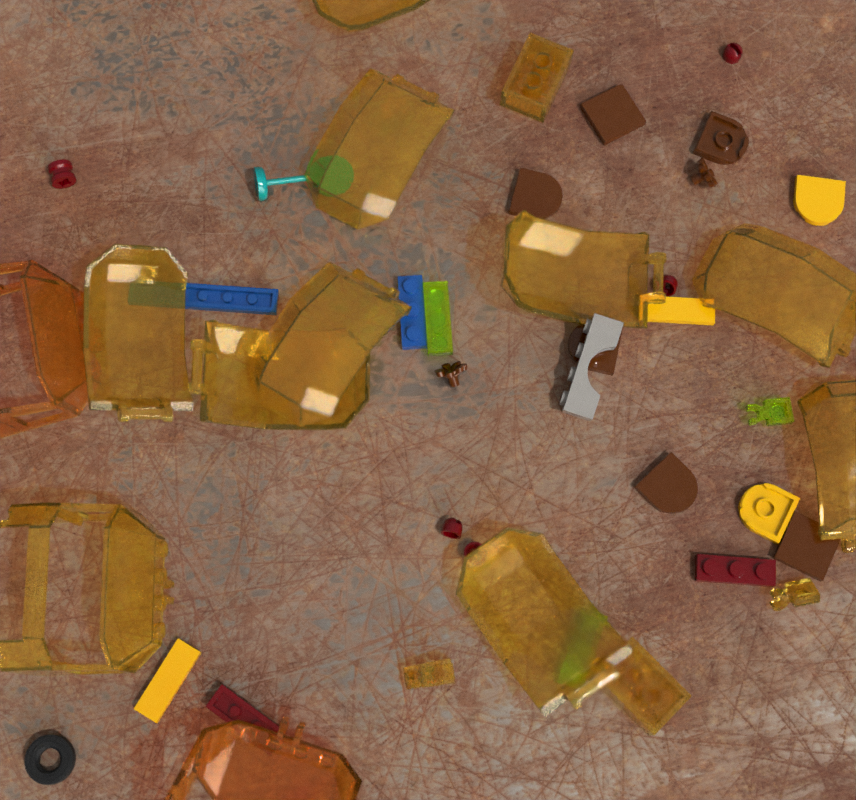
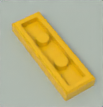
M641 295L639 298V321L713 326L715 324V299Z
M178 638L134 707V710L158 723L202 652Z

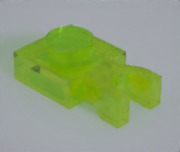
M790 397L765 399L762 402L763 406L748 404L745 407L746 412L754 411L757 414V418H750L748 420V425H756L762 420H766L767 426L786 425L794 422Z

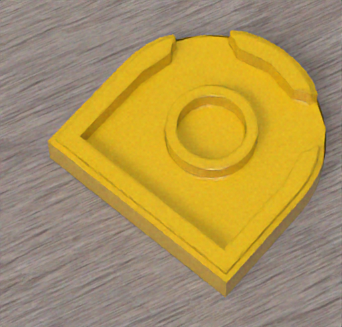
M797 175L795 178L793 201L796 212L798 211L805 219V222L815 226H824L834 221L844 208L846 181Z
M758 484L750 487L741 496L738 505L739 516L747 529L775 544H779L800 498L773 484Z

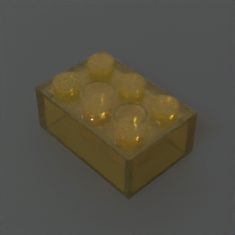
M529 33L502 89L500 105L544 123L571 66L574 50Z
M633 636L628 638L591 676L648 736H654L692 697Z

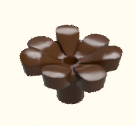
M702 157L698 160L699 172L691 176V179L695 185L704 181L707 182L710 188L715 187L718 184L717 180L713 177L715 174L712 169L708 170V166Z
M461 361L453 363L452 366L450 363H445L441 365V369L435 370V374L437 377L448 378L450 387H455L460 384L458 375L467 370V364H461Z

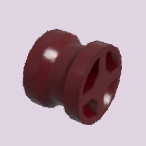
M61 159L53 161L48 165L47 169L49 174L52 175L51 183L54 188H68L76 183V176L72 173L73 166L71 161Z

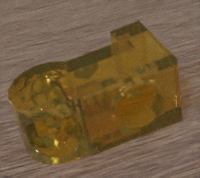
M451 658L403 668L406 690L456 684Z

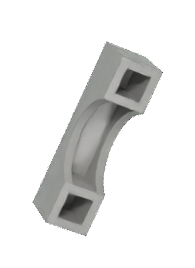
M596 313L593 315L592 320L587 318L582 332L587 334L584 344L579 342L575 357L579 358L576 367L571 366L567 381L571 382L569 391H563L559 405L563 406V413L587 421L593 420L600 394L593 389L589 382L588 366L591 359L598 353L616 348L624 322Z

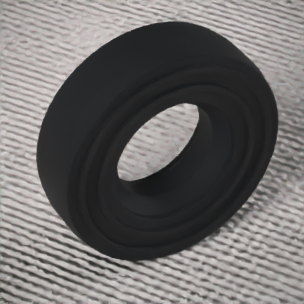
M56 734L43 735L34 740L28 747L24 759L25 769L31 779L39 784H58L64 781L73 771L76 753L73 745L65 737ZM53 748L60 754V763L57 768L48 771L41 766L40 757L45 750Z

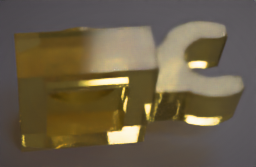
M810 578L787 582L784 589H773L770 591L771 597L775 600L770 601L773 611L783 610L789 603H792L795 608L820 602V593Z

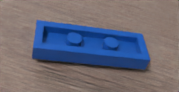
M422 275L398 276L402 350L427 349Z

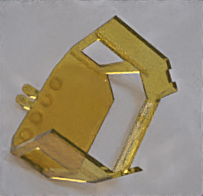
M52 502L12 504L8 509L9 517L7 520H1L0 528L29 527L22 639L0 640L1 672L32 676L136 673L162 646V638L165 637L166 633L163 611H165L166 605L174 604V598L164 595V589L174 587V581L167 580V570L164 568L165 557L168 555V544L165 541V537L141 513L122 504ZM84 512H112V513L87 514V513H84ZM107 520L104 526L99 640L107 664H71L52 661L44 639L50 527L53 523L69 522L82 526L85 521Z

